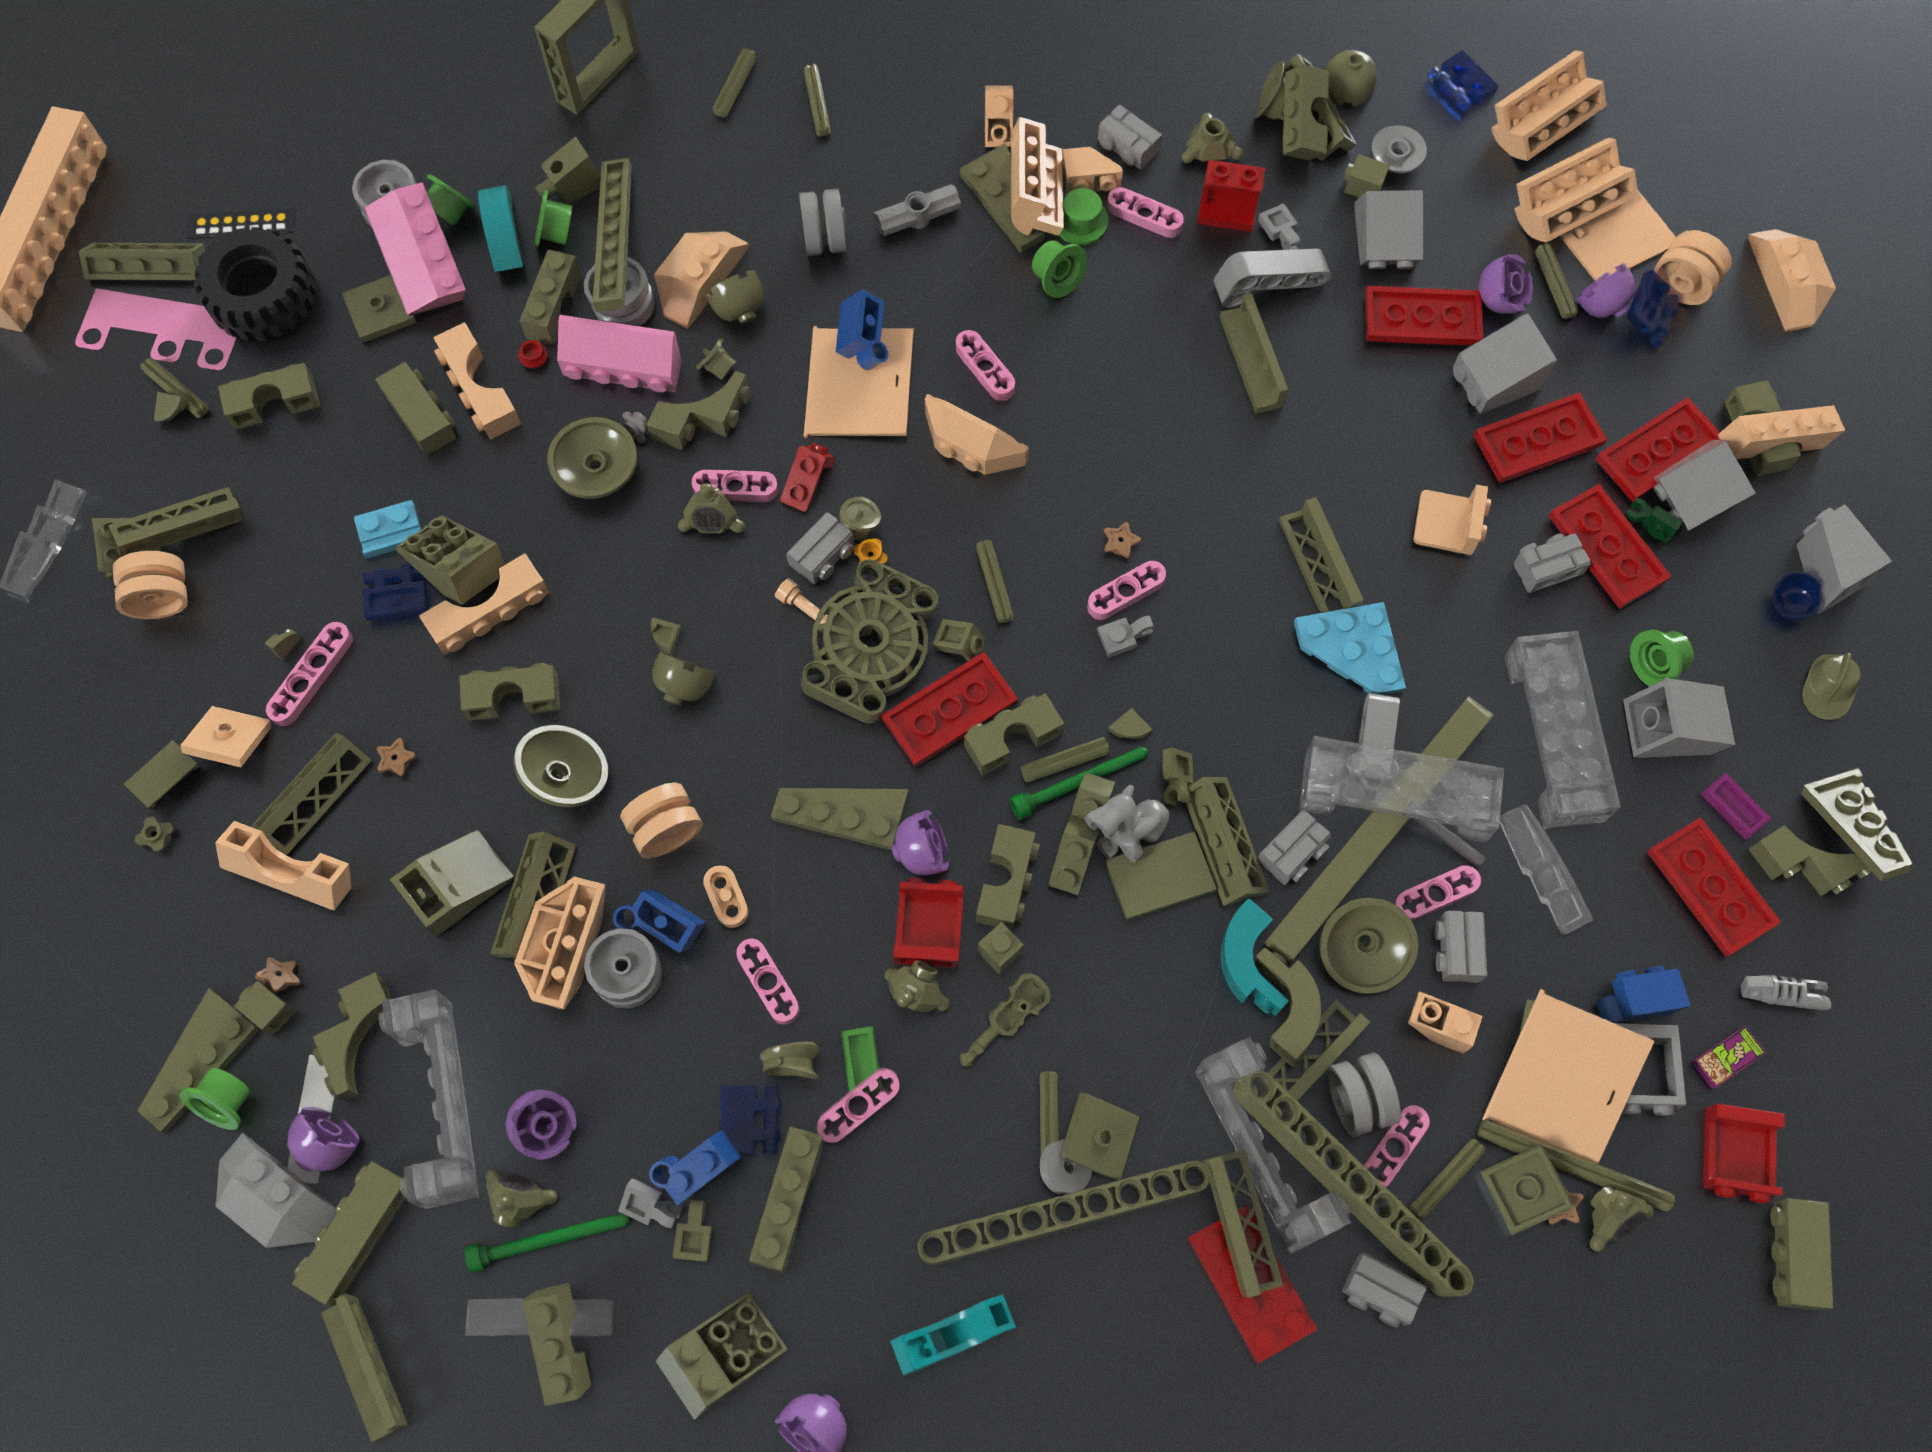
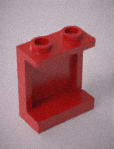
M1208 160L1197 224L1252 232L1258 199L1262 192L1265 168Z
M909 878L907 882L899 883L897 930L893 955L894 964L912 966L915 960H919L932 967L958 969L964 886L958 885L957 882L951 880H941L938 884L926 883L924 879Z
M1718 1103L1706 1108L1703 1188L1715 1190V1195L1719 1197L1736 1198L1737 1194L1748 1195L1749 1201L1757 1203H1771L1772 1198L1783 1196V1188L1776 1187L1777 1130L1785 1127V1114Z

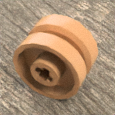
M1698 230L1685 231L1675 238L1667 252L1664 253L1655 266L1654 279L1658 287L1675 301L1687 305H1700L1709 300L1732 267V257L1728 248L1711 234Z
M139 551L124 555L113 563V581L116 586L115 605L121 614L138 619H160L180 613L187 607V590L183 584L185 582L184 562L178 556L161 551Z
M674 782L652 788L636 797L622 810L620 818L628 833L635 835L633 842L642 858L650 859L670 853L689 842L701 831L703 823L695 808L688 806L690 799L682 784Z

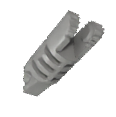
M1759 975L1746 976L1740 986L1742 997L1759 1000L1767 1004L1775 1003L1776 1005L1817 1010L1831 1009L1829 997L1822 995L1828 989L1827 983L1824 981Z

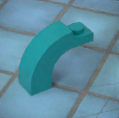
M503 185L478 190L481 218L494 271L498 272L523 267V255L513 218V199L510 189Z
M1248 898L1234 914L1224 933L1220 951L1221 967L1229 988L1242 1004L1252 995L1255 998L1254 1003L1259 1009L1267 1014L1271 1012L1276 1017L1289 1000L1261 976L1253 960L1254 943L1268 929L1273 919Z
M1002 1294L982 1301L937 1323L899 1336L890 1342L903 1375H906L982 1344L1016 1328Z

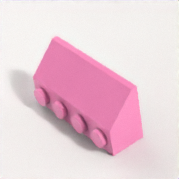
M423 182L395 189L365 207V212L407 316L463 300L466 289Z
M560 315L557 361L564 376L575 380L581 378L591 379L602 384L609 382L623 384L629 388H650L656 392H675L682 366L675 332Z

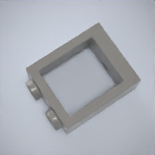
M1615 1023L1654 1040L1653 1044L1663 1045L1668 1096L1630 1095L1621 1114L1642 1113L1641 1109H1652L1655 1115L1675 1114L1676 1109L1686 1105L1678 1025Z

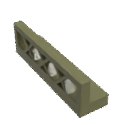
M1297 53L1284 64L1283 77L1285 72L1303 64L1312 66V64ZM1329 94L1328 99L1314 104L1315 107L1311 106V112H1318L1319 114L1318 123L1327 126V133H1330L1333 139L1327 145V154L1319 156L1318 159L1324 160L1339 147L1349 152L1357 145Z
M91 243L79 251L84 279L195 280V268L199 266L198 257L206 251L204 243Z
M1252 293L1243 294L1240 307L1222 311L1220 320L1255 414L1282 408L1288 393V387Z
M227 487L108 526L121 556L139 551H151L243 521L237 500L233 497L230 488ZM227 498L225 501L213 504L214 501ZM189 509H193V510H194V511H191V512H188V513L183 514V512L186 511V510H189ZM161 518L164 519L163 521L152 524L155 520ZM130 528L135 529V530H132V531H129V532H126V533H123V534H120V535H119V533H118V532H121V531H124V530H127V529H130Z
M1317 497L1305 500L1302 510L1281 516L1279 518L1280 525L1320 613L1329 612L1325 603L1327 595L1339 599L1343 606L1341 609L1361 606L1364 599ZM1303 519L1307 527L1305 535L1293 531L1289 523ZM1304 544L1317 549L1319 556L1316 561L1303 555L1302 548ZM1316 569L1329 575L1330 583L1328 587L1315 581L1313 574Z
M335 733L251 827L263 831L268 841L281 853L287 855L371 762V759L345 736ZM349 749L360 761L352 770H340V758ZM333 766H335V771H329ZM341 775H346L341 781ZM326 776H335V789L328 794H319V781ZM313 789V795H308ZM319 799H325L321 804H319ZM314 800V812L309 817L297 818V806L301 801ZM291 814L292 819H286ZM298 823H303L298 829ZM292 824V837L284 845L271 836L280 825Z
M1203 777L1189 785L1190 800L1186 805L1223 906H1232L1247 897L1264 896L1270 893L1227 777ZM1215 787H1219L1222 798L1218 796ZM1226 816L1231 820L1233 827L1228 824ZM1237 845L1242 849L1244 857L1239 853ZM1248 874L1253 878L1256 887H1252Z
M544 831L528 835L490 953L491 955L500 958L512 957L516 959L526 931L525 928L530 920L531 909L534 907L535 902L547 895L543 894L539 885L541 878L549 873L553 882L551 892L564 885L576 844ZM552 844L564 849L561 862L553 865L549 856Z
M1336 999L1320 1017L1318 1029L1323 1024L1324 1032H1317L1315 1036L1324 1037L1325 1052L1322 1055L1306 1054L1303 1057V1075L1300 1078H1286L1285 1064L1287 1062L1283 1058L1276 1063L1268 1074L1274 1077L1280 1070L1281 1078L1274 1079L1285 1090L1286 1084H1294L1287 1092L1298 1101L1366 1028L1370 1021L1361 1013L1355 1017ZM1334 1011L1350 1024L1343 1032H1329L1328 1018ZM1329 1037H1338V1038L1330 1045V1039H1329ZM1308 1060H1316L1308 1069ZM1257 1086L1252 1089L1256 1096L1258 1095ZM1276 1106V1114L1278 1118L1281 1119L1282 1112L1280 1108Z
M1242 1149L1204 1159L1241 1295L1250 1298L1261 1295L1263 1291L1283 1286L1245 1150ZM1238 1158L1242 1173L1235 1184L1228 1179L1224 1162ZM1243 1180L1245 1181L1247 1191L1240 1187ZM1237 1191L1248 1196L1251 1202V1208L1245 1218L1238 1214L1234 1200ZM1253 1213H1254V1216H1255V1220H1256L1257 1225L1250 1221V1219H1251ZM1247 1225L1259 1231L1261 1241L1255 1252L1248 1249L1244 1235ZM1263 1248L1266 1255V1259L1260 1256V1253ZM1257 1259L1269 1266L1272 1281L1258 1284L1253 1267Z
M344 1294L335 1299L336 1305L322 1311L321 1314L371 1443H376L408 1426L359 1300L356 1296Z

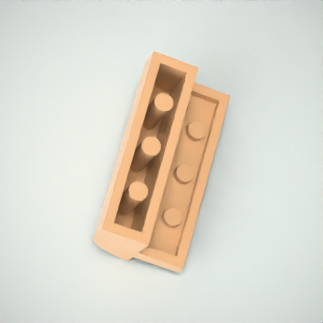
M1575 50L1495 105L1498 124L1491 128L1495 140L1510 156L1528 161L1607 106L1604 82L1587 77L1584 53Z
M1019 117L1011 134L1012 223L1018 231L1028 236L1033 228L1059 236L1064 228L1062 149L1045 144L1044 124Z
M1607 138L1517 183L1520 206L1514 209L1517 219L1525 232L1532 238L1547 243L1638 196L1635 169L1620 166L1616 139Z

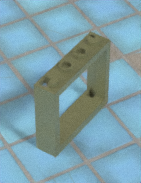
M561 0L534 27L556 102L576 115L639 52L637 35L628 0H605L615 38L577 77L574 74L565 39L604 0Z

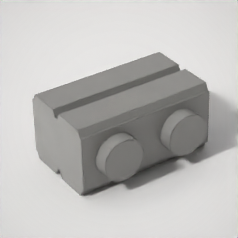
M1118 105L1099 125L1098 140L1101 146L1106 150L1116 152L1120 155L1123 162L1129 166L1134 165L1141 170L1161 149L1163 135L1121 105Z
M826 512L786 553L788 564L815 585L820 579L826 580L834 570L833 565L840 558L844 560L850 556L854 550V535L849 528Z
M1562 533L1549 538L1546 544L1537 546L1536 543H1531L1523 547L1514 562V567L1519 577L1522 578L1528 593L1580 576L1590 566V559L1586 551L1582 549V544L1577 535L1571 534L1564 537Z
M1302 810L1260 853L1258 861L1283 885H1286L1291 879L1298 882L1309 870L1306 866L1309 860L1313 857L1318 861L1330 848L1326 843L1331 834L1320 823H1317L1316 819L1307 811Z
M1445 911L1439 918V921L1436 920L1434 927L1435 939L1440 940L1441 952H1437L1436 969L1442 972V981L1482 982L1487 977L1484 913Z
M1363 1252L1357 1256L1342 1292L1349 1296L1347 1301L1350 1304L1364 1311H1367L1369 1306L1381 1313L1379 1316L1381 1321L1398 1328L1400 1324L1405 1326L1412 1322L1427 1286Z

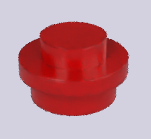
M528 340L521 345L518 357L525 367L538 368L546 362L548 352L542 343L536 340Z

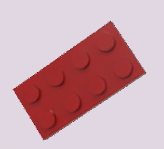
M1367 286L1366 341L1474 345L1484 339L1482 302L1479 290Z
M1580 392L1476 429L1473 435L1499 483L1604 446L1607 441Z
M1687 397L1600 452L1595 460L1627 497L1634 502L1636 498H1641L1654 490V486L1657 485L1654 479L1655 476L1708 442L1720 440L1718 436L1720 432Z
M1600 484L1553 509L1548 515L1564 537L1571 534L1577 535L1582 544V549L1586 551L1590 559L1588 569L1619 609L1668 582L1672 577Z
M982 652L881 715V718L916 768L964 738L967 731L974 725L979 723L984 725L994 719L1001 711L1010 709L1018 704V698L985 652Z
M1701 817L1647 851L1725 957L1730 956L1781 923Z
M1248 1205L1238 1210V1214L1244 1218L1249 1211ZM1252 1215L1250 1221L1257 1225L1256 1220ZM1221 1220L1187 1238L1256 1364L1318 1330L1275 1253L1274 1256L1283 1286L1263 1291L1261 1295L1246 1298L1241 1295ZM1247 1225L1244 1230L1248 1249L1255 1252L1261 1241L1259 1231ZM1263 1248L1260 1253V1256L1266 1259V1255ZM1257 1259L1253 1267L1258 1284L1272 1281L1269 1266Z

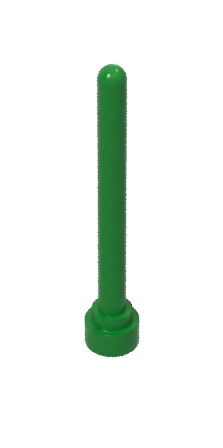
M1143 746L1032 795L1029 793H1018L1009 797L1011 808L1017 819L1022 820L1031 816V812L1036 810V806L1079 788L1085 772L1098 777H1104L1145 759L1149 754L1148 749Z
M620 1213L488 1247L487 1244L481 1245L480 1242L465 1246L466 1264L470 1273L485 1270V1266L491 1265L492 1260L625 1227L630 1223V1217Z

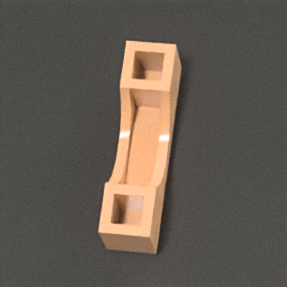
M464 322L435 336L434 340L438 349L434 350L442 366L448 364L450 370L446 373L454 388L460 386L463 392L458 395L467 410L472 408L475 412L471 418L478 431L485 430L491 440L521 425L516 410L503 388H485L473 382L474 372L484 358L466 323Z
M1833 405L1739 416L1721 431L1718 436L1721 441L1727 442L1736 459L1754 457L1767 449L1790 442H1798L1800 451L1823 449L1846 430Z
M526 554L499 568L500 580L498 588L494 595L483 604L474 607H459L445 600L419 615L444 655L449 652L458 651L469 640L476 636L485 635L496 624L503 620L512 619L517 615L518 611L528 605L539 603L549 593L543 579Z
M234 821L215 842L220 868L328 909L335 910L351 890L349 863L322 853L312 861L295 860L277 850L268 841L263 831Z

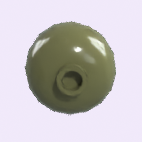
M1350 49L1339 52L1330 59L1325 70L1329 71L1328 94L1331 100L1342 106L1343 102L1352 103V106L1366 103L1373 96L1378 76L1376 65L1371 57L1363 51Z
M756 270L746 271L748 277L742 279L738 274L731 276L710 289L712 294L706 293L705 296L710 306L720 318L730 322L739 320L741 324L756 318L755 312L761 308L765 296L762 282Z
M662 651L658 652L652 669V678L656 688L665 693L663 699L677 705H681L683 700L693 702L701 699L708 692L716 674L710 669Z

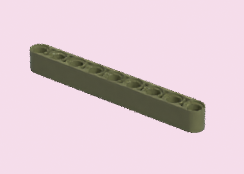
M1258 1071L1236 1080L1233 1089L1236 1100L1434 1294L1447 1298L1465 1296L1471 1292L1474 1286V1279L1468 1267L1270 1074ZM1252 1082L1255 1083V1085L1257 1086V1096L1252 1092ZM1276 1106H1278L1282 1112L1281 1120L1278 1118L1276 1114ZM1301 1130L1306 1134V1144L1301 1139ZM1326 1154L1330 1157L1331 1160L1330 1168L1326 1164ZM1351 1178L1355 1183V1191L1352 1190L1350 1185ZM1375 1203H1377V1204L1379 1205V1209H1380V1214H1379V1216H1378V1214L1376 1213V1210H1375ZM1400 1227L1404 1231V1239L1400 1235ZM1425 1251L1427 1252L1429 1257L1428 1263L1426 1262L1424 1257ZM1450 1275L1453 1280V1286H1451L1449 1282Z
M1185 1162L930 1231L920 1238L918 1253L921 1260L928 1265L935 1266L1191 1197L1201 1193L1209 1185V1177L1203 1162ZM1186 1171H1198L1202 1176V1184L1196 1187L1191 1186L1186 1180ZM1157 1178L1165 1179L1170 1185V1193L1167 1195L1156 1193L1153 1188L1154 1180ZM1125 1187L1135 1189L1138 1194V1201L1134 1204L1125 1203L1121 1198V1189ZM1092 1196L1102 1197L1106 1203L1105 1211L1095 1213L1090 1210L1088 1199ZM1061 1204L1070 1206L1074 1212L1073 1219L1068 1222L1060 1221L1055 1215L1056 1207ZM1028 1213L1037 1214L1041 1219V1227L1035 1231L1027 1230L1022 1223V1218ZM995 1222H1002L1007 1225L1009 1234L1002 1240L994 1239L989 1232L990 1226ZM962 1231H970L975 1235L976 1243L969 1249L961 1248L956 1241L958 1234ZM935 1239L942 1243L943 1251L940 1256L931 1258L924 1253L923 1248L927 1241Z

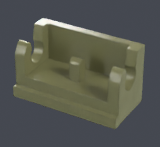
M172 740L128 779L124 785L147 808L152 810L158 800L193 769L196 770L200 765L188 754H183L181 747Z

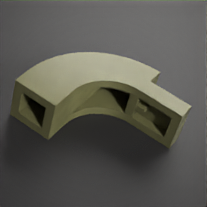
M1264 947L1256 956L1255 966L1285 994L1289 1000L1290 1015L1287 1020L1271 1036L1269 1047L1294 1068L1307 1054L1314 1042L1321 1017L1320 994L1312 975L1299 960L1289 969L1287 967L1288 963L1280 954L1275 951L1271 953Z

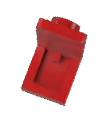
M814 442L812 446H799L780 498L781 502L801 511H808L823 469L833 467L836 456L828 453V447Z

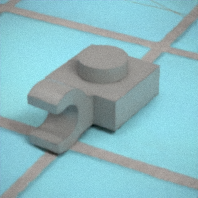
M1284 203L1259 214L1258 221L1272 241L1280 238L1283 250L1298 249L1296 244L1300 243L1301 240L1297 233L1294 232L1297 229L1298 223Z
M1150 616L1139 618L1131 625L1128 624L1125 617L1098 627L1097 632L1106 654L1110 658L1137 648L1135 639L1152 634L1154 625Z
M632 1178L626 1185L618 1211L645 1225H649L654 1219L662 1226L672 1228L675 1219L680 1218L684 1206L682 1204L676 1205L672 1200L660 1201L662 1192Z

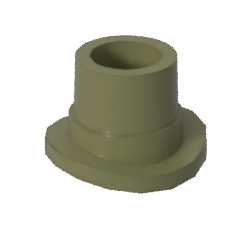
M721 337L711 351L706 347L702 350L706 357L695 367L697 371L705 368L720 380L726 376L737 362L721 346L724 341Z
M852 497L841 506L839 518L842 524L852 531L854 540H863L868 537L871 530L879 526L881 514L876 504L870 499Z

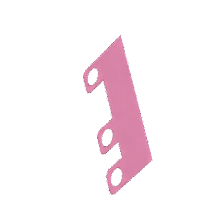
M96 288L76 337L75 344L81 348L99 350L104 346L111 327L158 334L150 353L151 358L159 361L175 362L180 357L186 339L204 342L197 361L198 366L222 370L227 365L236 337L227 334L224 329H220L204 306ZM89 329H98L101 332V339L95 344L85 343L83 340L84 333ZM165 341H172L177 347L175 353L168 357L161 356L158 353L160 344ZM211 349H220L224 356L220 363L211 365L205 360L206 353Z

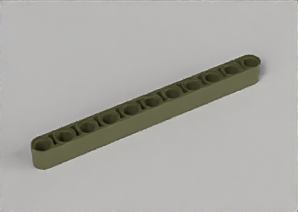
M1468 696L1263 945L1267 949L1280 954L1286 960L1288 966L1411 818V816L1404 812L1406 805L1412 801L1420 807L1492 719L1493 713Z

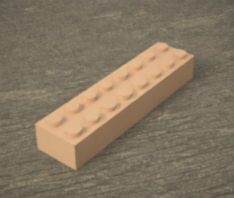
M52 106L0 216V328L24 332L27 323L32 318L35 305L43 294L45 283L54 270L55 261L60 251L64 248L65 239L70 228L74 226L75 217L80 206L85 202L86 193L91 182L96 177V171L100 162L106 155L107 147L84 112Z

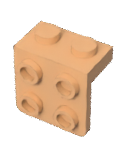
M1476 484L1469 498L1431 490L1422 491L1415 524L1414 542L1418 545L1472 555L1478 543L1484 542L1487 533V525H1483L1484 516H1488L1491 506V499L1487 498L1488 487Z

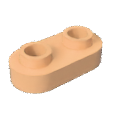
M722 865L714 866L704 876L705 890L719 922L728 928L739 927L748 917V906L732 870ZM725 880L726 886L721 889L716 888L717 881ZM731 908L738 909V913L734 917L727 916V912Z

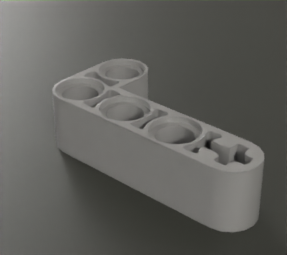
M1320 249L1238 252L1230 256L1213 281L1223 307L1232 308L1241 304L1243 294L1251 293L1253 290L1318 287L1325 284L1331 278V272Z

